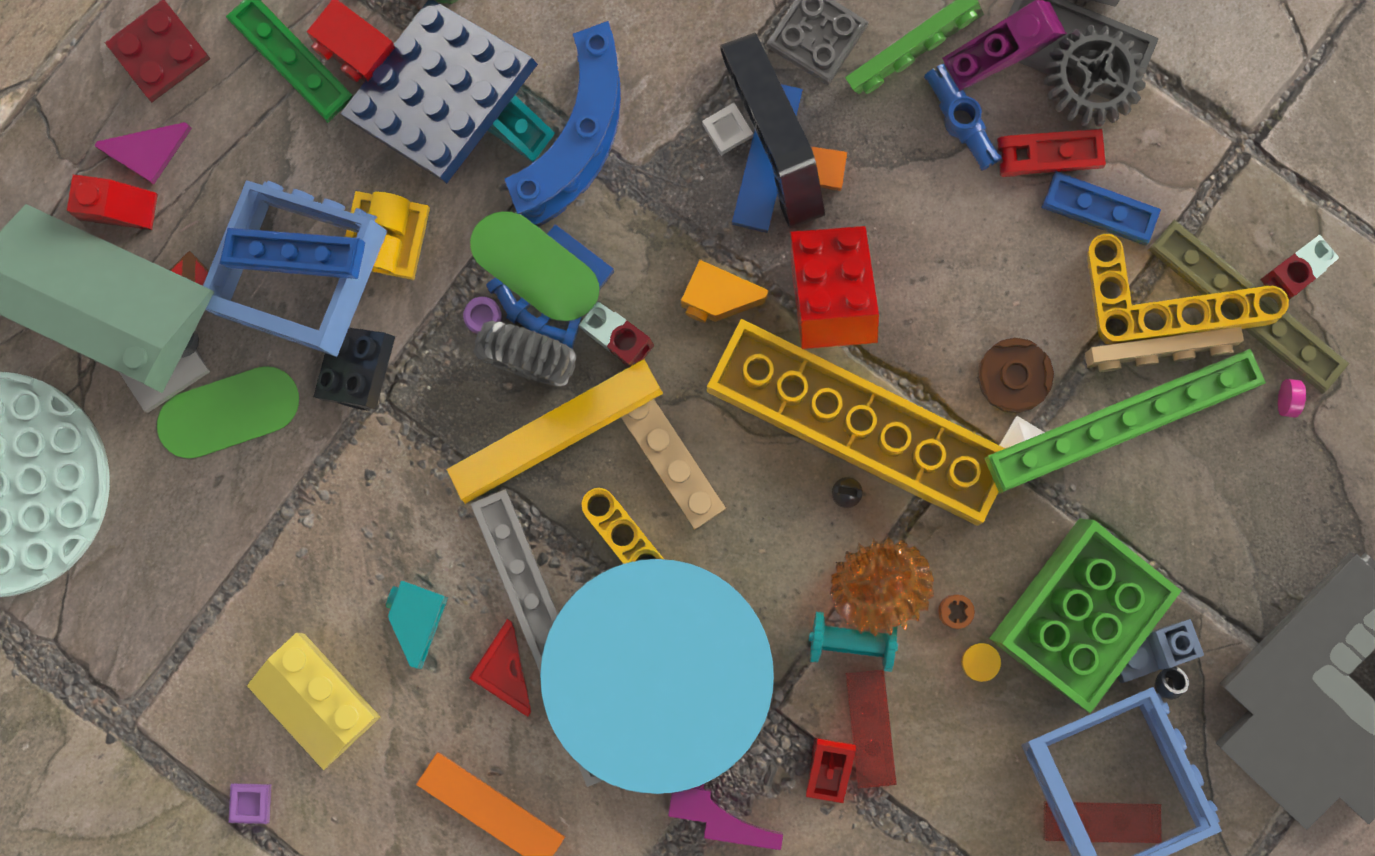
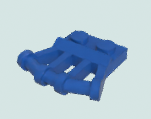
M555 224L547 235L581 260L595 273L600 291L614 273V268ZM496 277L486 284L491 294L495 293L506 311V318L513 324L518 322L527 330L535 331L551 339L558 340L560 343L573 349L582 317L570 320L567 330L549 326L548 324L552 318L547 317L543 313L538 318L527 311L531 304L523 298L517 302L509 287Z

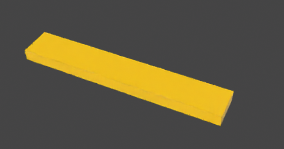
M645 359L449 467L447 469L448 474L460 499L466 504L662 395L663 392Z

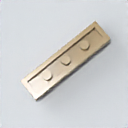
M1233 327L1091 347L1085 353L1087 368L1098 366L1099 372H1108L1121 369V363L1135 361L1136 367H1144L1158 364V358L1173 356V361L1179 362L1196 358V352L1210 351V356L1227 355L1233 353V347L1244 342L1242 327Z
M654 399L620 417L694 530L726 510V507Z

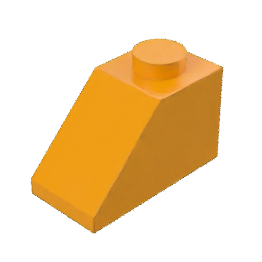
M699 260L681 299V307L687 309L685 314L692 319L705 323L708 318L716 322L765 304L769 290Z

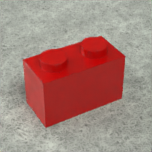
M331 0L306 31L313 42L311 48L328 61L333 57L341 63L342 66L339 69L356 83L360 79L364 82L369 81L373 76L374 70L382 65L395 49L392 40L339 0Z

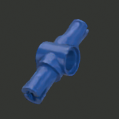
M945 64L938 65L936 67L937 70L933 68L928 71L924 78L928 81L941 102L939 108L945 116L944 125L948 133L958 138L961 144L966 143L979 164L981 171L989 168L990 164L994 165L999 162L1002 157L998 154L985 132L987 127L981 119L982 110L980 104L975 99L967 96L964 90H959L946 70ZM959 110L966 111L971 116L972 122L961 124L956 121L953 113Z

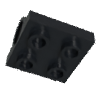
M349 327L338 356L325 353L313 397L359 410H376L395 336L385 332Z

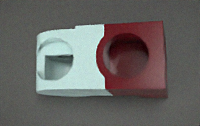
M1318 235L1260 280L1265 286L1281 288L1290 300L1327 270L1326 268L1333 264L1339 256L1323 237Z
M596 302L579 324V327L587 335L621 360L628 368L645 359L654 347L648 335L599 302Z

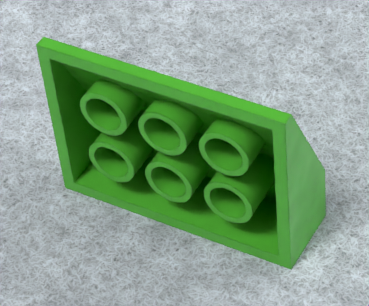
M1079 518L989 639L1025 668L1091 714L1175 601L1181 590L1095 520Z

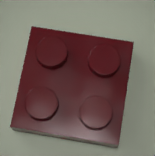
M160 0L104 42L151 103L211 59L165 0Z

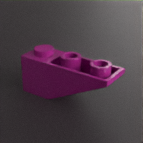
M1035 0L942 59L956 86L961 91L1037 53L1067 33L1051 3Z

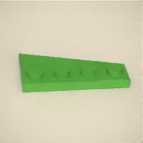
M978 0L953 1L846 76V80L857 94L863 91L866 94L873 92L884 83L883 79L895 71L897 73L903 71L915 61V58L926 51L936 48L948 37L983 16L984 13Z

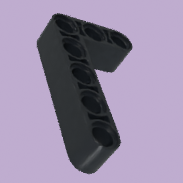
M754 32L721 44L720 50L725 66L772 165L780 207L788 227L793 228L825 216L819 175L813 151L757 34Z

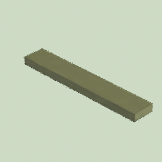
M1175 219L1148 249L1202 295L1256 288L1254 284ZM1263 297L1259 300L1260 309L1264 313L1275 314L1278 312V304L1271 298ZM1226 302L1221 305V310L1231 319L1235 320L1240 317V310L1236 304ZM1288 312L1274 324L1245 328L1249 334L1322 394L1331 387L1350 364Z

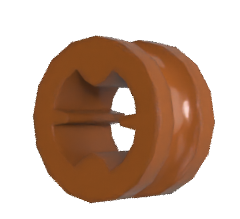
M950 595L940 603L938 614L942 623L947 627L961 629L971 624L974 619L975 609L973 603L963 595ZM960 601L965 606L962 610L965 618L961 622L955 618L954 622H952L948 618L951 614L948 606L952 602H954V605H959Z

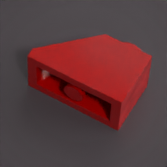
M73 174L66 211L79 221L152 230L158 194L111 179Z

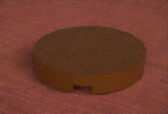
M1014 337L999 341L986 352L979 363L977 378L981 393L991 405L1004 412L1021 413L1032 410L1044 401L1052 389L1054 371L1051 359L1037 344L1028 339Z

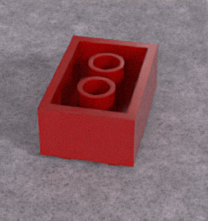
M866 226L790 232L791 268L801 349L878 343L879 311Z

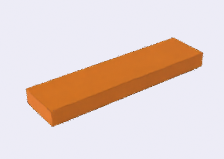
M440 752L436 753L416 784L522 856H554L566 837Z

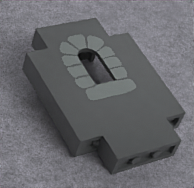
M1349 552L1220 682L1247 711L1216 744L1306 830L1339 798L1367 824H1370L1375 819V700L1349 677L1356 667L1375 649V560L1366 553L1360 557L1356 553Z

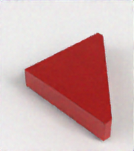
M507 619L469 679L529 717L532 710L513 622Z

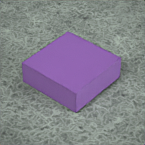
M232 783L230 785L228 823H270L271 784Z

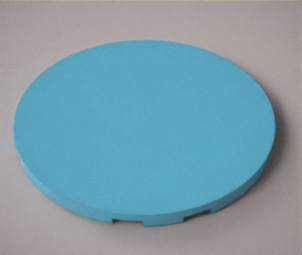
M649 559L629 562L599 574L582 586L568 600L557 615L549 631L542 655L540 678L542 698L548 720L559 741L573 759L597 778L611 785L640 793L662 794L684 791L700 786L727 771L745 754L765 722L773 693L774 673L770 645L763 626L749 603L738 591L717 575L701 567L675 560Z

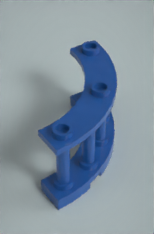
M609 21L573 33L578 52L577 60L580 77L576 102L569 121L554 144L539 159L520 172L504 178L517 214L524 216L537 227L560 215L567 209V206L589 188L608 158L615 140L620 117L621 85L615 42Z

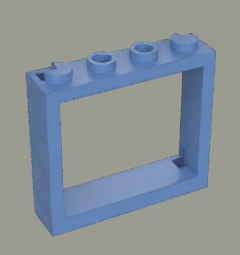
M246 180L227 228L260 230L270 205L358 233L356 238L366 242L358 279H339L319 330L232 302L231 298L243 269L226 268L220 264L227 233L226 228L203 284L204 287L214 291L205 310L215 316L337 357L387 230L375 222L377 218L375 215L368 214L361 209L356 208L354 213L344 211L345 206L330 199H324L321 204L315 202L312 195L297 189H293L292 194L283 192L284 188L271 181H264L263 185Z
M1154 687L1021 745L1072 856H1097V853L1047 746L1138 706L1144 715L1196 827L1132 856H1168L1222 831L1218 824L1220 820L1215 812L1218 809L1211 800L1207 801L1201 788L1204 785L1202 775L1194 764L1190 765L1184 752L1187 749L1184 737L1177 728L1173 729L1167 716L1170 713L1167 702H1163L1160 694L1156 693Z

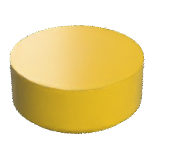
M978 643L971 645L965 650L962 655L961 665L967 677L974 681L984 682L993 679L998 674L1001 667V658L997 650L991 645Z

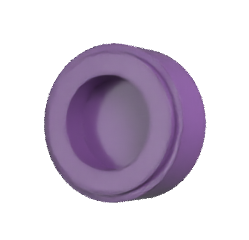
M477 297L466 305L463 318L468 329L477 335L478 331H481L483 323L489 321L501 322L502 314L495 301L487 297Z

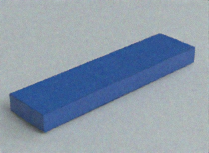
M781 84L797 116L803 89ZM754 130L732 225L768 233L777 190L772 165Z
M227 228L220 264L226 268L358 279L366 242L360 238Z

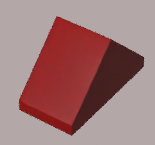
M815 738L806 797L844 803L856 745Z

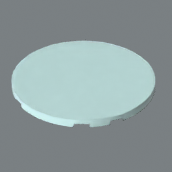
M0 372V597H9L24 594L49 584L69 570L83 556L98 533L105 516L109 497L110 476L107 455L99 433L90 418L77 403L59 389L43 381L17 373Z

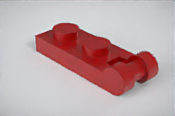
M1102 129L1008 135L997 138L998 151L1002 152L1003 162L999 164L1000 176L1002 177L1055 171L1103 169L1106 166ZM1027 149L1028 160H1017V150Z

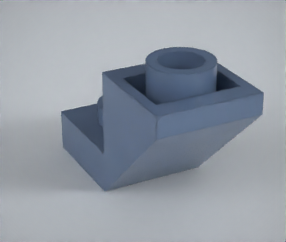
M1191 619L1151 631L1118 676L1119 682L1125 683L1149 673L1172 668L1204 656Z

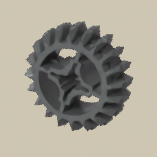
M1093 25L1087 26L1085 36L1079 29H1074L1071 33V39L1063 36L1058 42L1060 48H1053L1049 55L1054 61H1048L1045 64L1044 69L1051 73V75L1045 77L1044 85L1055 87L1049 91L1047 96L1048 99L1060 98L1061 101L1055 107L1058 112L1062 111L1065 107L1071 110L1067 116L1068 121H1072L1079 114L1082 115V126H1087L1091 117H1094L1096 126L1101 127L1105 123V116L1111 123H1115L1119 119V113L1127 116L1132 110L1130 104H1137L1140 101L1141 97L1136 91H1142L1146 86V82L1139 79V77L1146 73V67L1135 65L1143 58L1142 53L1131 54L1129 52L1135 43L1134 40H1130L1125 45L1120 42L1123 36L1122 31H1118L1112 38L1108 36V26H1103L1099 35L1096 34ZM1085 50H1097L1102 52V54L1095 59H1088L1083 56L1078 58L1074 56L1075 54ZM1112 58L1118 63L1122 71L1123 83L1119 81L1120 77L1114 74L1111 69ZM1100 63H1102L1103 66L1099 71L1098 81H1094L1090 89H1088L1087 86L1091 81V72L1093 70L1096 71ZM1066 68L1071 71L1070 75L1079 82L1080 89L1078 94L1072 90L1068 83ZM1094 93L1116 96L1115 99L1102 103L1087 101L1090 95Z
M489 321L483 323L481 331H478L475 340L476 345L473 352L478 359L493 367L539 383L554 386L566 385L575 368L576 353L572 348L560 343L558 340L523 327L505 324L500 321Z

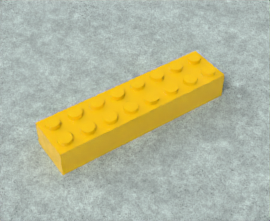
M743 319L740 320L707 385V393L976 526L984 523L999 492L984 458L1005 448Z

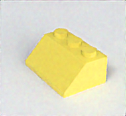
M295 633L271 655L247 685L323 770L381 718L303 633Z

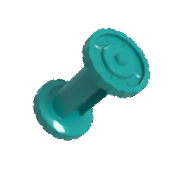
M816 611L813 631L809 633V640L811 641L810 662L818 663L822 650L882 657L883 671L892 672L895 652L898 651L897 621L889 620L885 633L825 626L824 612Z

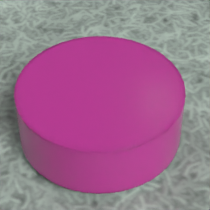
M1285 379L1281 384L1278 394V412L1281 416L1296 418L1304 409L1306 388L1301 380Z

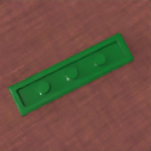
M243 0L226 16L227 20L327 123L343 110L353 98V95L261 0Z

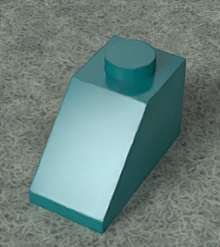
M514 95L488 129L490 133L531 162L536 160L555 134L516 95Z
M401 580L399 587H392L387 598L386 608L390 609L388 618L409 665L416 669H422L448 597Z

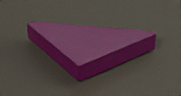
M183 122L100 140L94 146L150 183L155 184L192 128Z

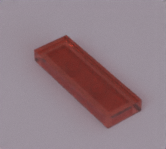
M882 669L845 673L852 742L856 745L854 760L857 788L897 785L884 671Z
M1044 801L1043 840L1065 841L1047 801ZM1073 802L1091 842H1162L1161 804Z

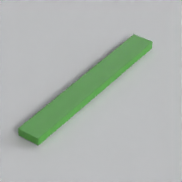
M1251 349L988 455L984 459L1000 494L1259 387L1266 382Z

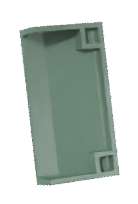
M25 204L0 231V315L163 393L214 291Z

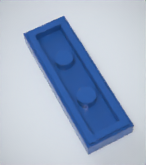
M1057 171L1053 174L1041 207L1145 246L1150 242L1161 211L1157 207Z

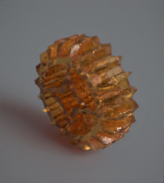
M889 536L883 544H879L873 538L871 545L867 547L858 542V551L856 553L846 551V562H836L837 573L831 574L832 587L830 588L831 598L835 602L834 607L836 612L840 614V617H843L844 622L849 627L855 625L860 633L869 628L875 637L881 629H885L888 634L892 635L893 627L900 625L901 628L906 630L909 619L919 622V611H928V599L933 598L934 594L932 586L934 585L933 573L929 570L928 560L921 556L916 546L909 548L903 539L894 545L893 540Z

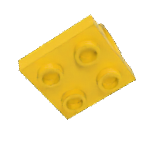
M355 191L350 213H354L355 209L358 208L368 214L375 215L377 217L375 222L387 230L371 272L414 280L430 207L410 202L402 196L391 193L373 192V194ZM346 230L345 237L356 238L358 233Z

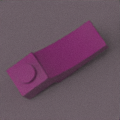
M704 784L688 790L671 793L668 817L706 822L704 838L781 850L782 832L755 826L730 814L710 798L711 790L704 789Z

